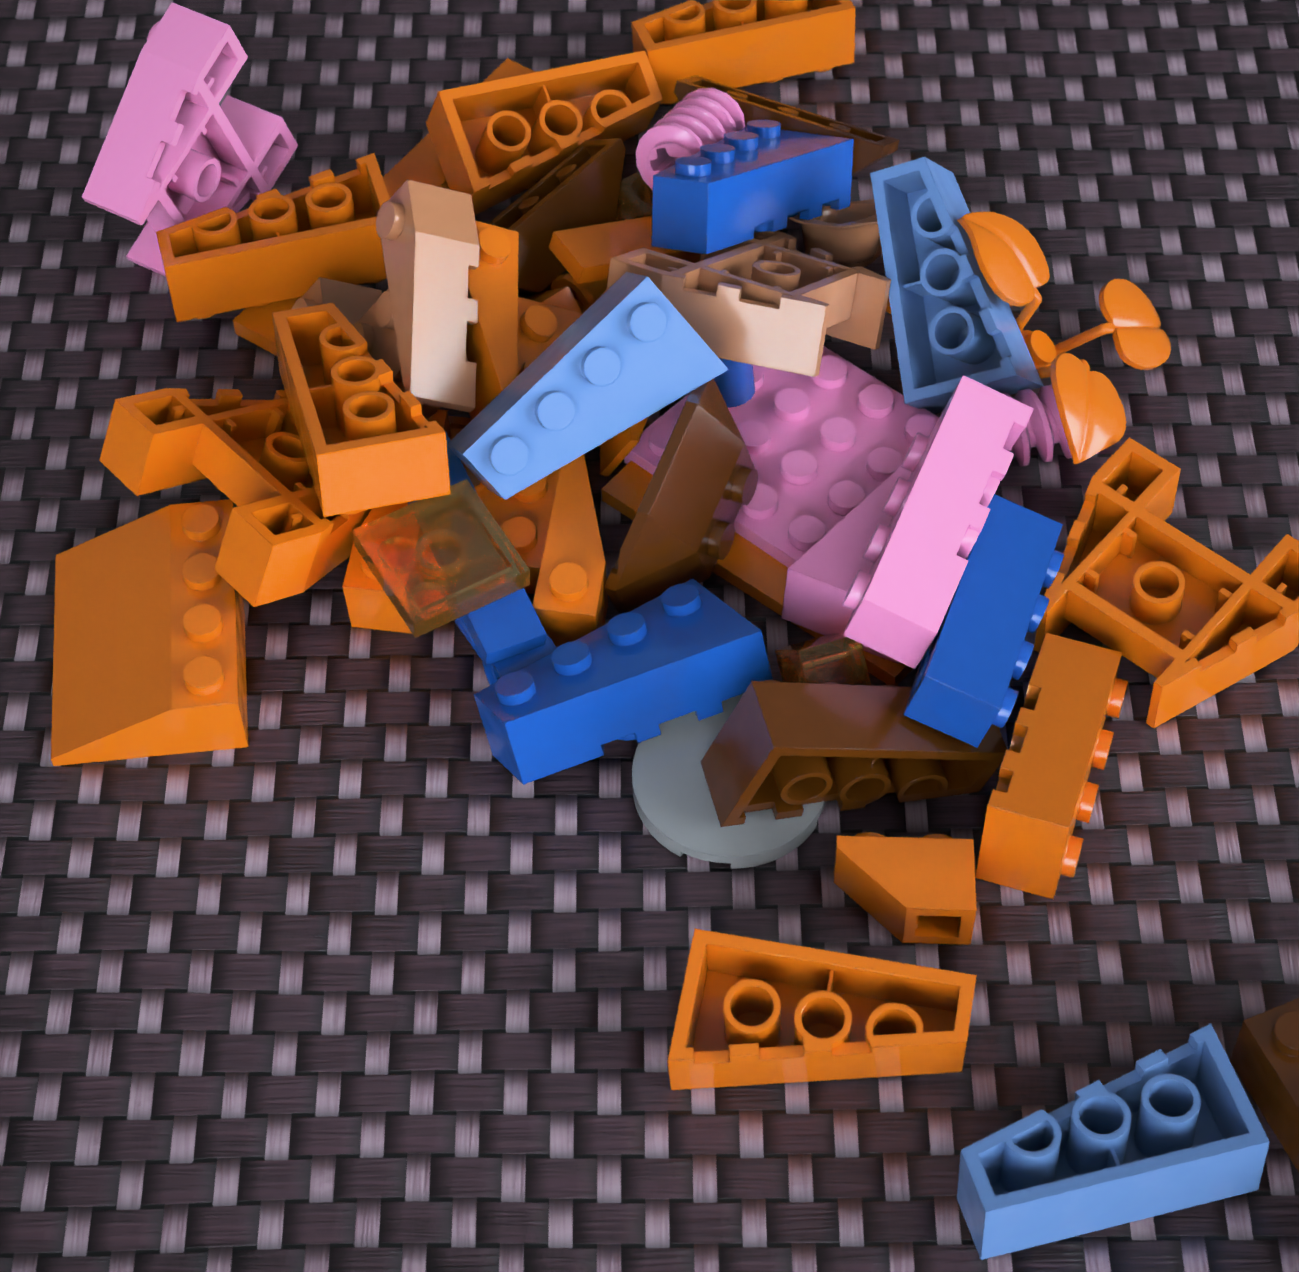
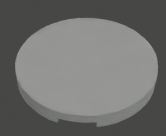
M743 694L722 701L724 712L699 721L694 711L659 724L661 735L638 744L632 765V789L635 807L650 834L661 845L679 857L686 854L704 861L730 864V869L763 865L792 852L815 830L817 821L826 804L824 801L804 804L802 816L777 820L772 809L745 812L746 819L744 824L720 826L702 769L701 760Z

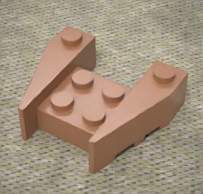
M407 179L394 195L382 204L377 212L376 231L382 242L388 289L382 293V290L319 277L308 291L294 303L292 309L334 303L367 341L368 353L375 360L383 359L393 372L394 383L402 392L410 390L421 403L422 415L428 420L440 407L471 412L475 409L476 363L467 361L466 335L467 324L473 325L478 323V300L468 298V270L479 268L480 244L471 194Z
M781 231L754 232V239L709 254H700V261L696 263L646 248H640L613 257L610 260L607 290L626 272L648 276L718 358L816 377L820 371L825 335L874 350L880 348L891 279L861 266L850 268L833 263L834 254L820 248H812L810 256L795 250L797 238Z

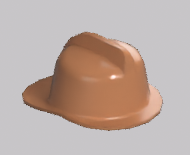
M874 199L850 202L849 207L840 210L822 205V216L810 220L800 219V212L794 217H789V219L801 224L806 255L810 256L812 248H820L834 254L833 263L853 268L858 266L865 267L873 263L882 253Z

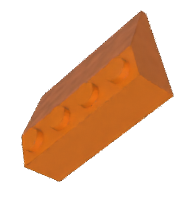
M230 499L168 505L56 555L51 761L53 766L248 747L244 598L214 570L232 508H234V502Z

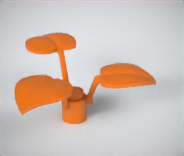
M973 212L959 218L957 222L966 231L978 266L990 288L1002 301L1012 306H1025L1017 317L1016 322L1040 378L1051 377L1057 408L1073 464H1079L1096 453L1116 444L1125 433L1126 416L1115 387L1104 374L1090 371L1086 360H1079L1076 356L1065 352L1100 336L1112 334L1116 351L1124 363L1139 370L1157 368L1169 358L1171 344L1166 332L1161 329L1160 318L1149 298L1134 283L1125 279H1113L1103 285L1099 292L1100 309L1107 323L1097 325L1054 345L1049 336L1040 330L1023 331V328L1042 302L1041 294L1037 288L1046 284L1050 276L1045 256L1036 239L1022 224L999 213Z

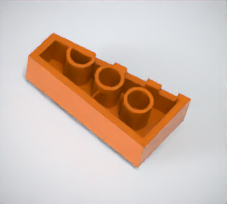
M689 0L631 22L633 53L645 50L663 98L661 104L665 105L679 102L674 92L677 80L696 75L723 85L739 88L762 82L773 83L786 77L814 71L825 72L837 66L854 63L855 6L851 0H713L703 5L697 1Z
M644 50L438 91L426 125L449 189L471 194L474 215L532 187L550 170L572 154V151L585 140L621 138L622 141H625L645 131L663 98Z
M375 153L356 159L357 169L336 177L330 169L308 176L310 186L292 193L281 195L275 188L256 195V200L251 203L249 208L235 213L230 208L223 207L157 231V240L176 322L195 318L205 319L215 314L248 307H263L273 302L301 297L319 277L354 285L378 283L387 279L382 242L376 231V218L380 207L390 197Z
M327 303L273 312L272 317L280 376L323 516L352 515L367 509L450 495L446 432L436 420L427 421L422 415L421 403L410 390L402 392L394 383L393 372L383 359L375 360L368 353L367 341L335 304Z
M1049 633L1045 634L1028 684L1024 708H1020L1010 748L1006 750L1000 767L996 790H992L987 805L975 878L1053 900L1060 875L1074 878L1084 839L1072 836L1076 820L1086 823L1090 822L1099 785L1088 782L1092 767L1101 770L1105 769L1114 732L1104 730L1106 715L1119 719L1129 682L1117 678L1122 652Z
M694 929L668 1056L671 1090L962 1072L977 975Z

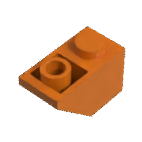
M863 832L854 836H837L834 883L900 942L971 945L977 910L974 839H954L944 834H930L921 838L885 837L875 832Z

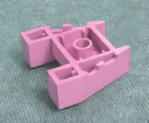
M173 2L161 20L153 25L148 34L147 42L140 52L82 195L85 202L142 226L145 220H147L148 222L126 257L129 261L165 277L156 235L157 231L223 207H228L237 213L250 199L255 201L256 195L270 191L298 147L282 117L229 95L225 97L219 106L221 99L248 56L230 25Z

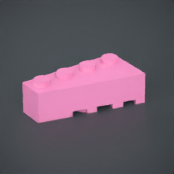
M962 376L929 437L918 432L905 456L901 467L911 471V475L908 481L898 477L882 511L892 516L889 526L879 522L863 555L864 559L873 562L870 572L867 573L859 569L844 599L843 606L853 610L843 633L844 636L913 669L917 667L938 633L968 563L966 558L972 550L991 510L987 507L1000 481L1005 477L1014 456L1010 450L1021 432L1026 428L1034 408L969 377Z
M900 466L788 568L782 619L897 664L899 663L843 635L853 610L843 606V602L859 569L867 573L870 572L873 562L863 558L864 552L879 522L889 526L892 516L882 512L884 505L898 477L908 481L911 471Z

